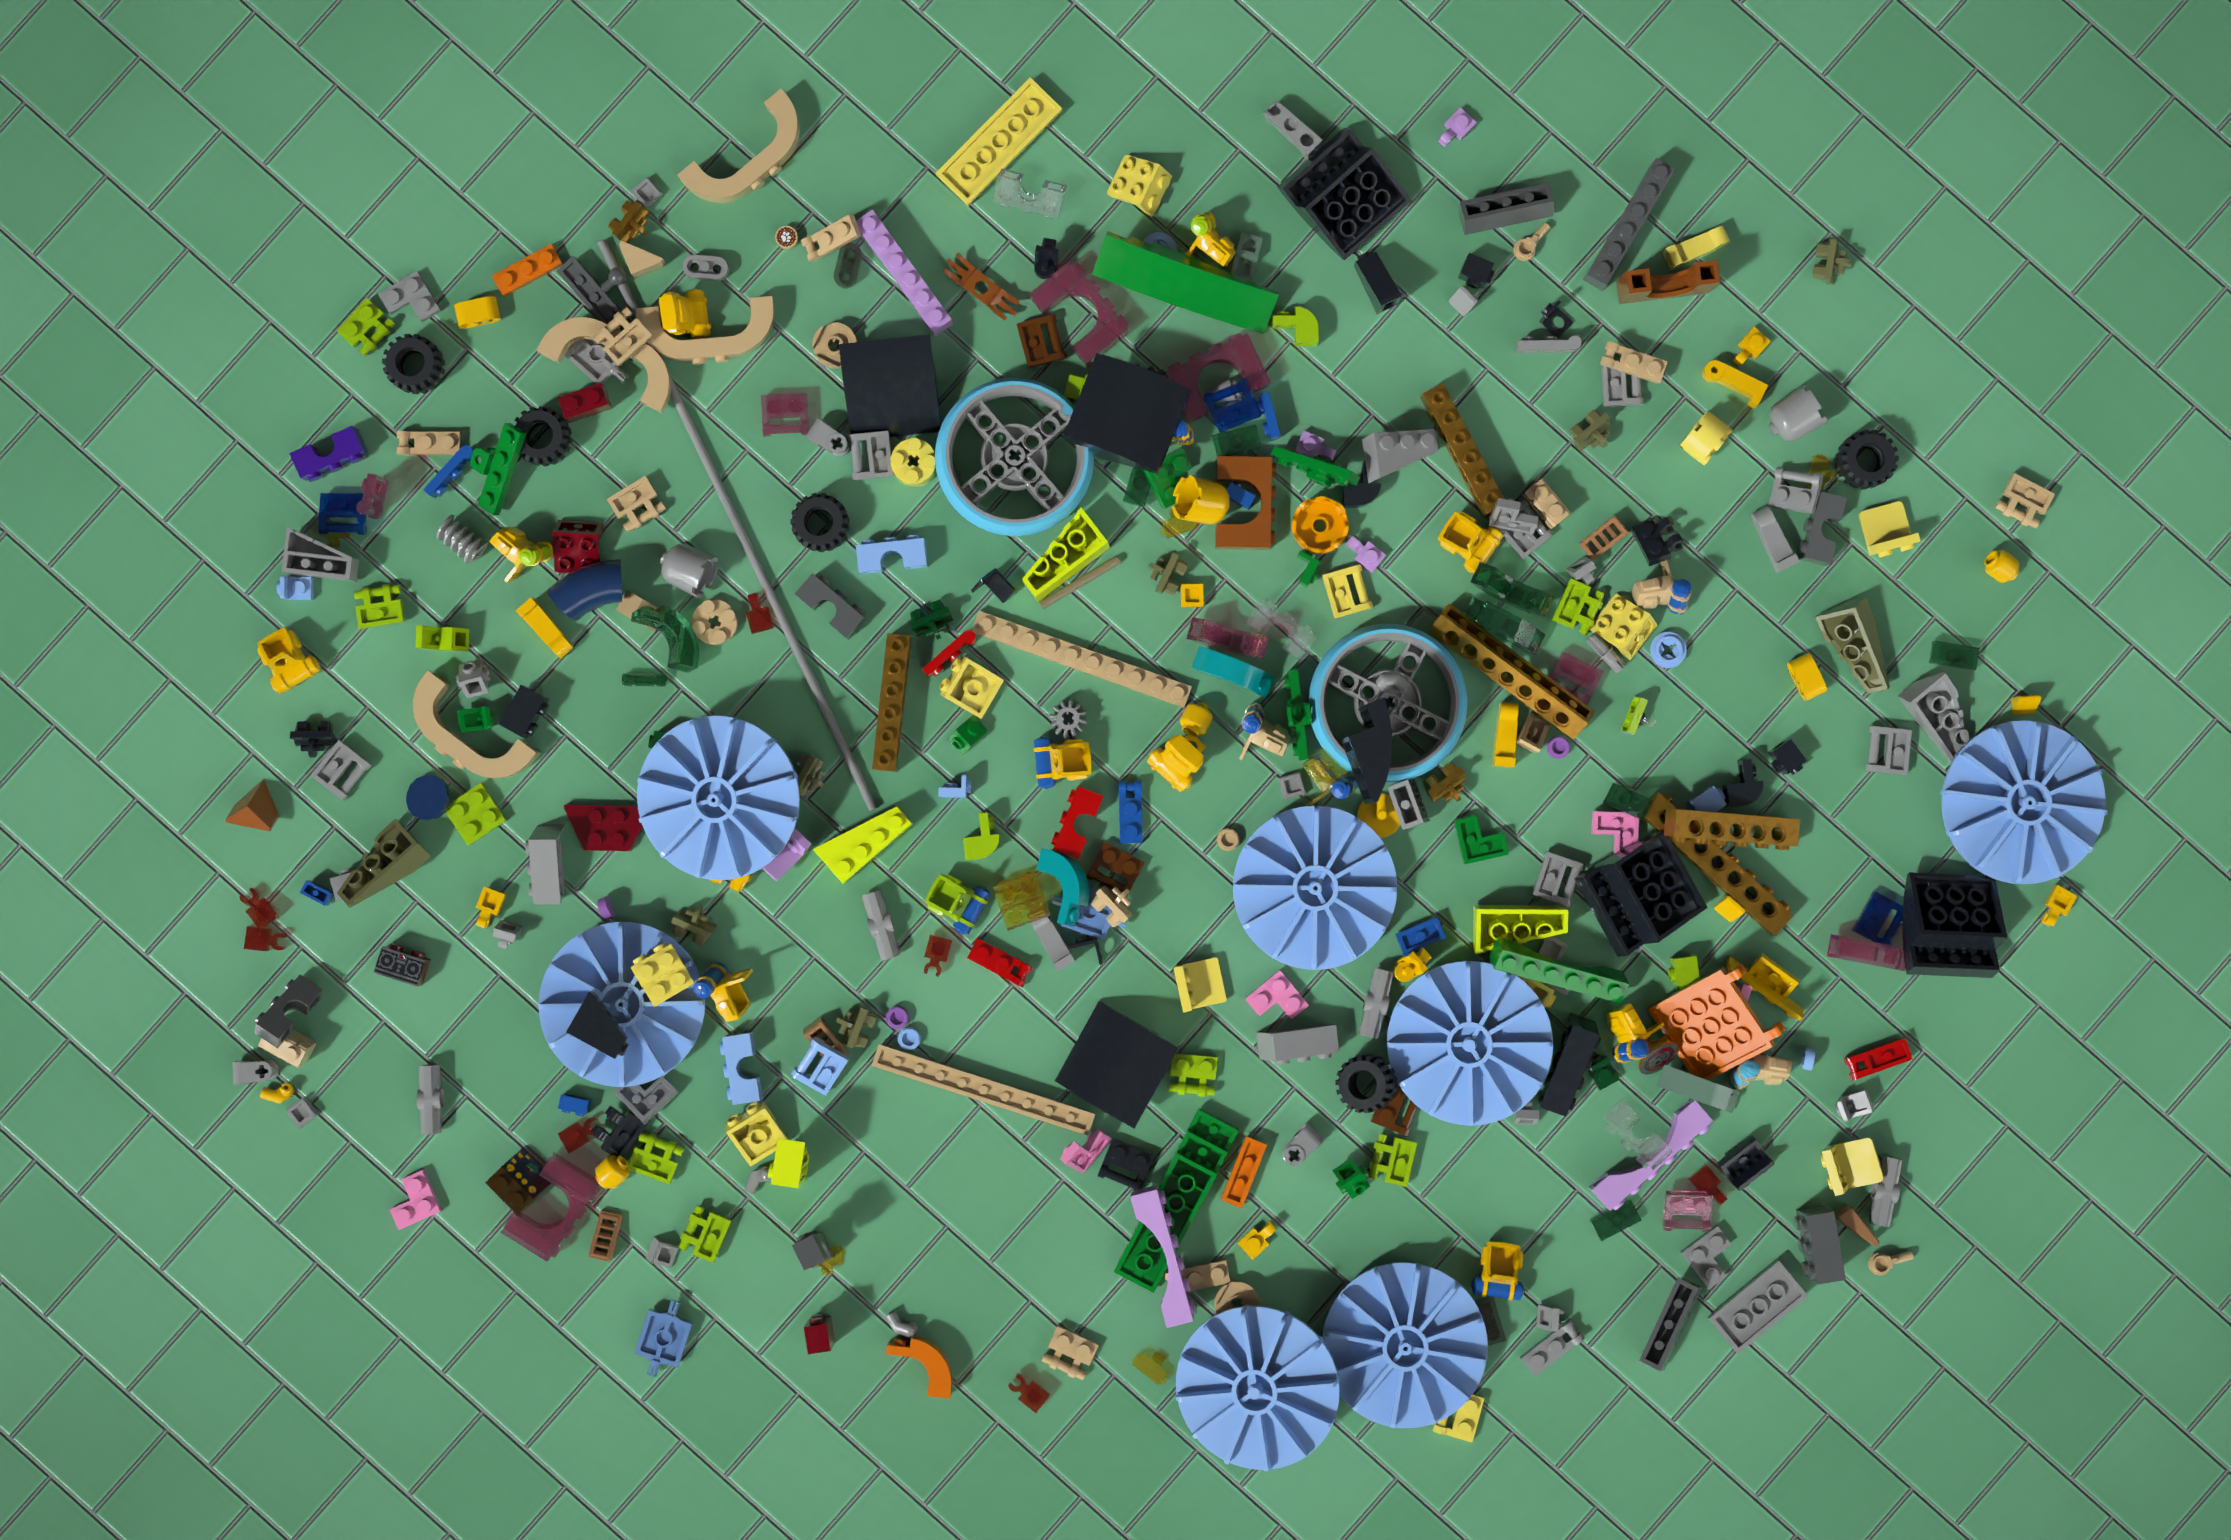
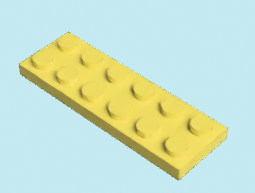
M1030 77L935 173L936 176L969 206L1063 111L1062 108Z

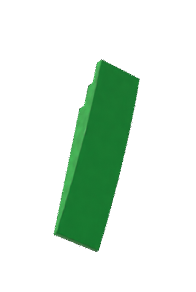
M1109 231L1106 233L1092 273L1095 276L1166 303L1262 334L1266 330L1280 294L1154 242L1151 245L1133 237L1126 239Z
M1198 1108L1158 1184L1159 1190H1163L1165 1193L1167 1204L1163 1205L1165 1212H1170L1173 1226H1170L1172 1235L1176 1234L1179 1245L1215 1180L1217 1172L1239 1131L1235 1126ZM1139 1221L1114 1272L1154 1293L1168 1268L1167 1259L1156 1236L1145 1224Z

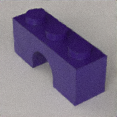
M350 426L332 434L335 446L329 456L321 457L317 447L311 444L289 453L299 477L305 481L313 482L322 478L321 474L328 471L330 473L337 472L346 463L354 464L363 460V456L367 455L368 451L358 429Z

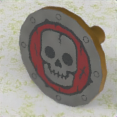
M1667 1036L1654 1042L1647 1037L1645 1041L1648 1043L1649 1053L1639 1061V1071L1642 1074L1648 1075L1662 1070L1664 1064L1668 1065L1676 1057L1679 1050L1677 1044L1669 1041Z

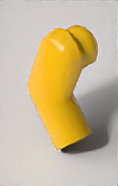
M283 1083L277 1090L263 1087L260 1098L280 1104L292 1097L294 1087L290 1083Z

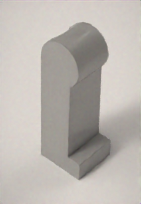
M1274 101L1264 111L1263 115L1267 121L1276 127L1301 152V155L1306 160L1322 147L1323 140L1278 101Z
M1766 506L1752 513L1753 525L1775 572L1778 573L1800 562L1789 546L1771 509Z
M1042 906L1027 915L1057 972L1076 961Z

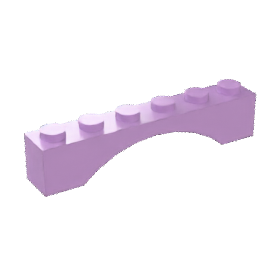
M871 210L859 218L856 222L862 237L897 282L934 337L952 326L953 322L948 313L875 212Z
M1690 1098L1673 1113L1672 1124L1667 1137L1650 1158L1627 1170L1605 1172L1588 1188L1609 1211L1618 1209L1624 1204L1625 1201L1623 1199L1629 1194L1634 1195L1642 1188L1641 1183L1646 1179L1651 1180L1659 1173L1658 1169L1664 1163L1665 1165L1670 1164L1676 1158L1675 1154L1680 1149H1687L1693 1143L1692 1139L1695 1136L1707 1132L1711 1127L1709 1124L1713 1120L1696 1100Z
M1158 1185L1131 1191L1130 1198L1136 1219L1145 1224L1156 1236L1167 1259L1168 1285L1161 1302L1166 1327L1169 1328L1193 1322L1197 1309L1194 1299L1190 1300L1188 1292L1191 1291L1189 1280L1183 1277L1182 1270L1185 1269L1183 1258L1178 1256L1176 1252L1179 1244L1176 1234L1172 1235L1170 1226H1173L1170 1212H1165L1163 1205L1167 1204L1165 1193L1163 1190H1159Z

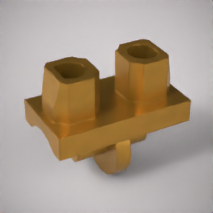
M627 200L621 209L626 214L620 221L614 218L608 225L613 231L612 234L617 239L629 243L632 238L635 239L638 233L644 236L647 234L643 227L647 223L646 218L650 212L639 202L635 201L633 203Z
M1449 762L1441 769L1447 778L1439 782L1435 775H1431L1424 781L1433 802H1436L1441 797L1446 802L1451 798L1458 802L1461 800L1458 793L1464 790L1461 783L1467 778L1461 767L1458 769L1453 763Z

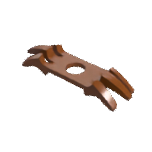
M959 252L956 254V257L968 271L950 259L946 261L962 278H958L946 268L943 272L986 305L1004 321L1007 319L995 307L996 304L1013 316L1017 314L1001 297L1003 296L1006 300L1016 305L1020 301L977 270ZM980 281L988 284V291L984 294H979L975 290L976 284Z

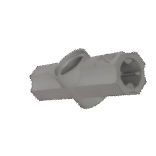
M881 890L862 895L868 915V926L872 937L875 938L881 961L899 956L900 950L894 935V924L890 913L887 912Z
M1374 967L1370 988L1366 992L1364 999V1013L1359 1028L1360 1035L1378 1039L1383 1016L1386 1015L1389 1005V991L1394 972Z
M440 1064L419 1065L420 1089L417 1092V1107L420 1110L421 1134L442 1133L441 1109L444 1106V1091L441 1088Z
M1881 1155L1880 1165L1884 1179L1879 1183L1872 1184L1871 1198L1873 1202L1868 1223L1890 1227L1893 1207L1900 1195L1898 1181L1902 1160Z

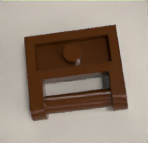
M1056 314L1017 323L1028 369L1067 359L1066 351H1063L1056 326ZM1042 325H1047L1054 349L1053 354L1048 355L1041 330Z
M1104 842L1086 877L1091 881L1094 879L1111 889L1117 887L1121 892L1126 889L1130 891L1145 862ZM1101 865L1128 879L1126 885L1098 872L1099 866Z
M1395 1083L1394 1086L1397 1087V1092L1393 1093L1395 1097L1392 1101L1388 1102L1386 1107L1374 1111L1370 1122L1409 1136L1411 1132L1409 1128L1418 1106L1410 1100L1402 1124H1395L1406 1095L1399 1084Z

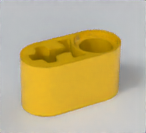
M486 296L459 302L454 305L460 329L486 325L501 320L496 296Z
M1810 653L1787 662L1791 677L1804 701L1827 692L1824 679Z

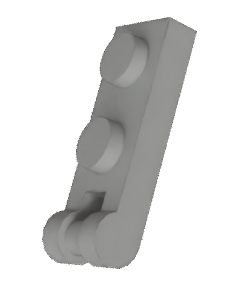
M1576 335L1571 336L1568 340H1557V337L1554 336L1544 337V340H1535V337H1522L1515 344V353H1573L1581 346L1582 341Z
M1571 1319L1565 1321L1562 1327H1558V1331L1551 1332L1520 1356L1534 1376H1537L1585 1339L1584 1335L1575 1329V1324ZM1568 1333L1571 1338L1565 1342L1562 1335Z

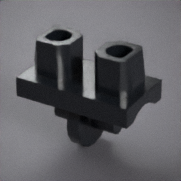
M1043 238L1042 245H1036L1034 272L1041 279H1048L1052 275L1056 276L1059 249H1055L1057 242L1055 239Z
M298 721L295 731H290V739L294 740L295 746H301V751H308L310 758H316L318 751H324L325 746L337 743V738L333 734V725L330 721L318 722V731H311V724L309 722Z

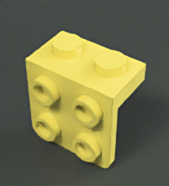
M1125 155L1108 188L1107 194L1112 198L1134 204L1145 214L1154 216L1170 184L1172 175L1160 164Z
M1900 501L1860 512L1858 515L1869 556L1878 554L1879 558L1893 554L1892 550L1900 548L1901 552L1915 548V543L1921 541L1919 533L1911 534L1904 505Z
M1870 1137L1829 1145L1822 1151L1821 1162L1823 1167L1828 1170V1185L1831 1190H1834L1835 1196L1845 1194L1850 1188L1879 1183L1884 1179L1874 1142Z

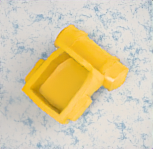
M691 289L685 293V297L680 296L678 293L668 292L659 297L661 323L665 333L669 332L674 335L690 333L692 339H705L711 336V324H709L706 306L707 298H705L704 291Z
M1455 511L1438 536V541L1441 543L1442 548L1453 555L1459 554L1465 559L1463 565L1469 573L1478 575L1486 566V562L1496 547L1500 545L1504 535L1496 527L1488 526L1487 529H1484L1476 524L1477 520L1464 512L1458 513Z
M286 627L271 633L257 643L259 647L257 651L262 662L272 671L273 677L270 678L272 688L279 694L291 690L292 687L308 678L314 677L316 673L321 671L318 660L311 655L305 657L300 649L302 645L297 635Z
M1188 734L1185 737L1174 735L1165 744L1166 749L1158 748L1153 750L1146 761L1152 766V770H1156L1171 784V787L1173 789L1176 788L1180 793L1190 788L1193 782V777L1190 774L1191 772H1197L1202 766L1204 755L1201 752L1206 748V745L1197 737ZM1189 741H1193L1197 749Z

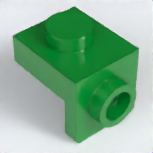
M1305 550V552L1300 551L1297 557L1307 562L1308 565L1298 583L1306 587L1308 583L1313 584L1319 572L1315 570L1320 561L1316 559V554Z
M489 706L457 710L460 733L488 730L494 724L493 711H490Z
M972 715L951 734L949 740L956 750L965 754L976 742L986 735L988 730Z

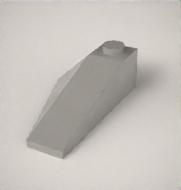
M1942 672L1915 681L1900 693L1898 698L1947 760L1952 763L1955 758L1954 755L1970 741L1968 730L1965 729L1962 717L1964 715L1957 700L1959 697L1957 689L1946 673Z

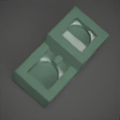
M1241 232L1231 269L1232 274L1252 282L1263 241L1262 237Z

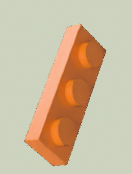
M549 244L492 275L502 296L506 297L561 267L563 263L554 246Z
M1245 1136L1221 1196L1222 1201L1240 1208L1243 1207L1267 1147L1266 1143Z

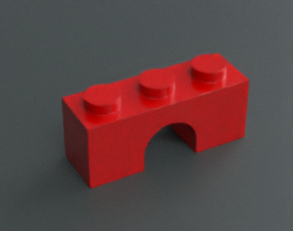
M1079 786L1076 790H1071L1067 800L1071 805L1068 811L1064 810L1059 823L1063 824L1060 833L1055 832L1051 842L1052 845H1055L1053 850L1079 860L1087 838L1075 832L1074 821L1082 814L1096 817L1103 798L1102 795Z

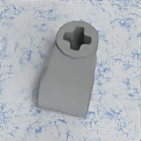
M818 418L805 437L836 456H844L850 450L848 440ZM836 441L839 442V443L841 442V443L843 444V447H842V448H839V447L836 448V446L834 445V443H835Z
M274 1060L233 1061V1085L275 1079L280 1071L279 1065ZM263 1068L268 1069V1073L263 1072Z
M1305 1123L1284 1147L1282 1157L1291 1166L1300 1165L1320 1145L1324 1138L1308 1123ZM1290 1150L1294 1152L1298 1150L1296 1153L1298 1158L1296 1160L1294 1158L1289 1160Z

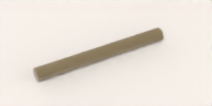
M1116 555L1039 601L1040 605L1045 609L1119 565L1121 563Z

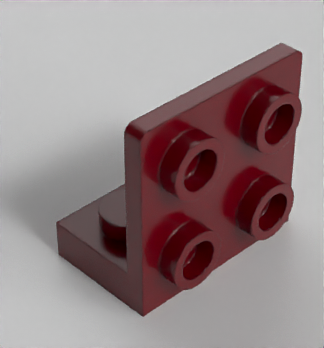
M558 520L552 531L554 571L570 573L581 567L600 562L599 540L603 533V523Z

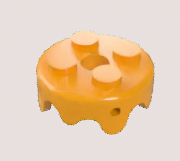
M1325 496L1307 499L1302 502L1296 509L1291 523L1293 537L1297 544L1304 550L1314 554H1325L1338 548L1345 540L1349 529L1345 508L1339 502ZM1316 520H1323L1325 522L1326 529L1323 532H1317L1314 529L1313 523Z

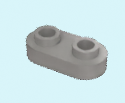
M690 255L683 261V270L692 279L720 281L729 272L727 262L718 256ZM694 264L699 265V269L697 271L691 270ZM716 266L721 267V271L719 273L714 272V268Z

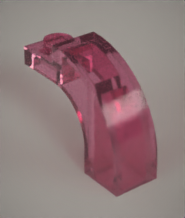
M1192 617L1186 639L1226 652L1264 659L1270 637L1230 628L1206 619Z
M1833 934L1830 936L1827 957L1905 971L1903 947Z

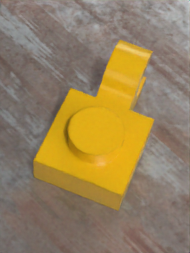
M1753 327L1738 343L1742 350L1732 361L1739 367L1749 356L1756 359L1771 341L1757 328Z
M2054 885L2044 903L2045 906L2049 907V910L2042 917L2041 923L2048 927L2050 925L2054 926L2060 914L2067 916L2077 895L2059 885Z
M483 887L475 907L482 910L476 925L488 928L491 915L499 916L507 895L488 887Z
M1269 1221L1259 1231L1252 1227L1237 1243L1253 1260L1269 1245L1266 1238L1277 1230L1276 1226Z

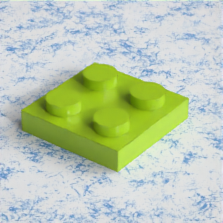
M479 783L451 802L446 811V814L468 846L508 821L483 783Z

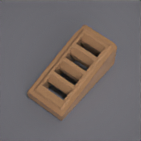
M1614 514L1582 540L1579 545L1594 561L1626 536L1629 531ZM1613 523L1620 533L1616 535L1609 525ZM1604 529L1613 537L1611 541L1602 532ZM1599 535L1606 545L1602 547L1595 536ZM1590 540L1598 548L1596 553L1588 544Z
M821 1016L803 1029V1035L809 1042L814 1037L821 1038L827 1034L828 1037L823 1040L827 1045L833 1042L834 1044L831 1047L834 1049L838 1048L843 1054L849 1055V1052ZM819 1028H822V1030L813 1035L815 1031H817Z
M1845 1205L1835 1213V1219L1865 1241L1876 1247L1880 1244L1879 1240L1852 1207Z
M604 1210L600 1211L588 1257L608 1262L613 1260L623 1215ZM604 1219L616 1221V1224L611 1225L603 1223ZM602 1228L613 1230V1234L604 1233L601 1230ZM599 1238L609 1239L611 1242L610 1244L601 1242ZM597 1247L608 1249V1253L597 1251Z

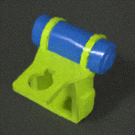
M939 874L924 902L928 905V909L938 916L944 917L946 915L955 921L953 927L957 932L969 935L983 908L987 905L991 893L984 886L975 885L973 889L966 888L962 885L963 881L950 874Z

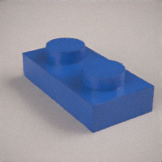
M1270 393L1260 394V401H1257L1259 414H1264L1266 422L1262 423L1264 434L1270 437V441L1278 440L1281 435Z
M1438 917L1395 934L1403 955L1446 938Z

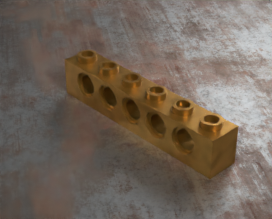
M1442 383L1424 392L1420 399L1479 511L1484 517L1492 513L1497 499H1503L1504 497L1447 389Z
M887 633L872 769L897 772L912 637L908 635Z
M1666 809L1664 836L1672 837V841L1686 842V838H1693V843L1707 844L1708 839L1714 840V845L1728 846V841H1734V846L1748 847V843H1755V848L1769 849V844H1773L1775 849L1789 850V846H1798L1800 819ZM1690 822H1692V825H1693V828H1692L1691 831L1689 830V824H1690ZM1711 824L1713 825V831H1712V833L1710 832V825H1711ZM1732 825L1734 827L1733 834H1731L1730 828ZM1752 827L1754 828L1753 836L1751 835ZM1774 829L1775 834L1772 838L1771 832Z

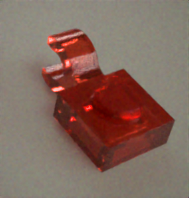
M758 593L747 595L752 611L746 612L751 633L756 634L774 629L769 607H761Z
M1706 1164L1688 1178L1702 1196L1705 1197L1709 1193L1720 1205L1727 1200V1197L1716 1187L1721 1181Z

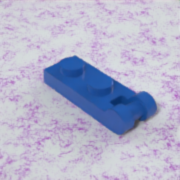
M468 445L462 446L423 490L433 498L442 496L447 491V485L452 479L456 480L463 473L462 468L468 461L470 462L474 449Z
M1119 780L1120 843H1143L1141 780H1135V782ZM1126 791H1135V798H1126Z

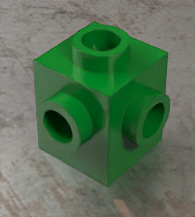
M1349 1158L1332 1170L1339 1180L1336 1182V1185L1342 1194L1347 1192L1352 1199L1371 1187L1366 1180L1369 1177L1368 1173L1362 1165L1357 1167L1352 1158Z

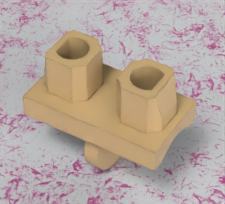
M1104 885L1096 892L1097 896L1091 903L1099 912L1106 905L1113 911L1106 918L1112 927L1126 922L1133 915L1127 908L1131 904V901L1126 897L1130 893L1128 889L1121 892L1115 887L1110 891Z

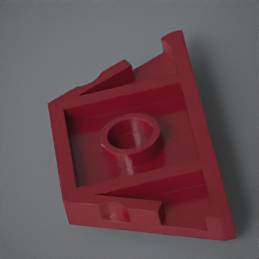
M564 805L565 812L583 850L631 851L636 838L643 829L642 823L639 822L638 806Z

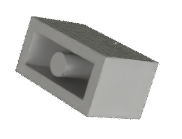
M1408 779L1387 787L1402 830L1411 829L1430 822L1415 779Z

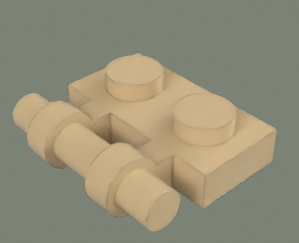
M627 307L620 313L617 312L613 316L614 319L605 327L602 325L598 329L599 332L593 337L598 344L605 338L608 340L609 343L603 350L619 367L653 337L637 318L630 324L627 322L626 319L632 315V312ZM622 325L624 330L614 338L611 333Z
M2014 473L2011 475L2002 495L2010 498L2008 503L2006 504L1999 500L1995 508L2002 511L2003 515L2007 517L2012 516L2019 520L2020 524L2026 527L2029 525L2036 529L2040 521L2033 518L2035 512L2041 515L2045 514L2055 494ZM2017 503L2027 507L2025 513L2015 508Z
M647 476L640 478L607 498L619 519L626 515L630 519V521L623 524L627 532L634 528L636 530L642 527V523L651 518H657L660 516L659 513L666 509L662 501L655 506L652 504L651 500L656 498L658 494ZM645 505L647 510L636 516L634 510Z
M1057 1325L1048 1344L1049 1348L1056 1351L1053 1356L1045 1353L1041 1361L1049 1364V1367L1054 1370L1057 1368L1068 1373L1067 1376L1071 1378L1077 1377L1083 1380L1086 1371L1079 1369V1365L1082 1362L1090 1366L1099 1343ZM1064 1354L1073 1358L1072 1365L1060 1360L1061 1355Z

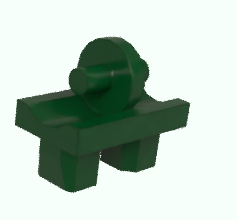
M941 600L930 604L932 613L924 616L922 609L910 612L912 620L910 625L916 637L925 633L926 638L935 634L937 640L941 639L939 632L947 629L945 624L954 621L948 607H945Z

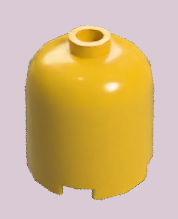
M1189 475V477H1182L1173 492V496H1176V506H1172L1174 515L1181 520L1202 524H1216L1225 517L1229 510L1227 490L1224 486L1214 481Z

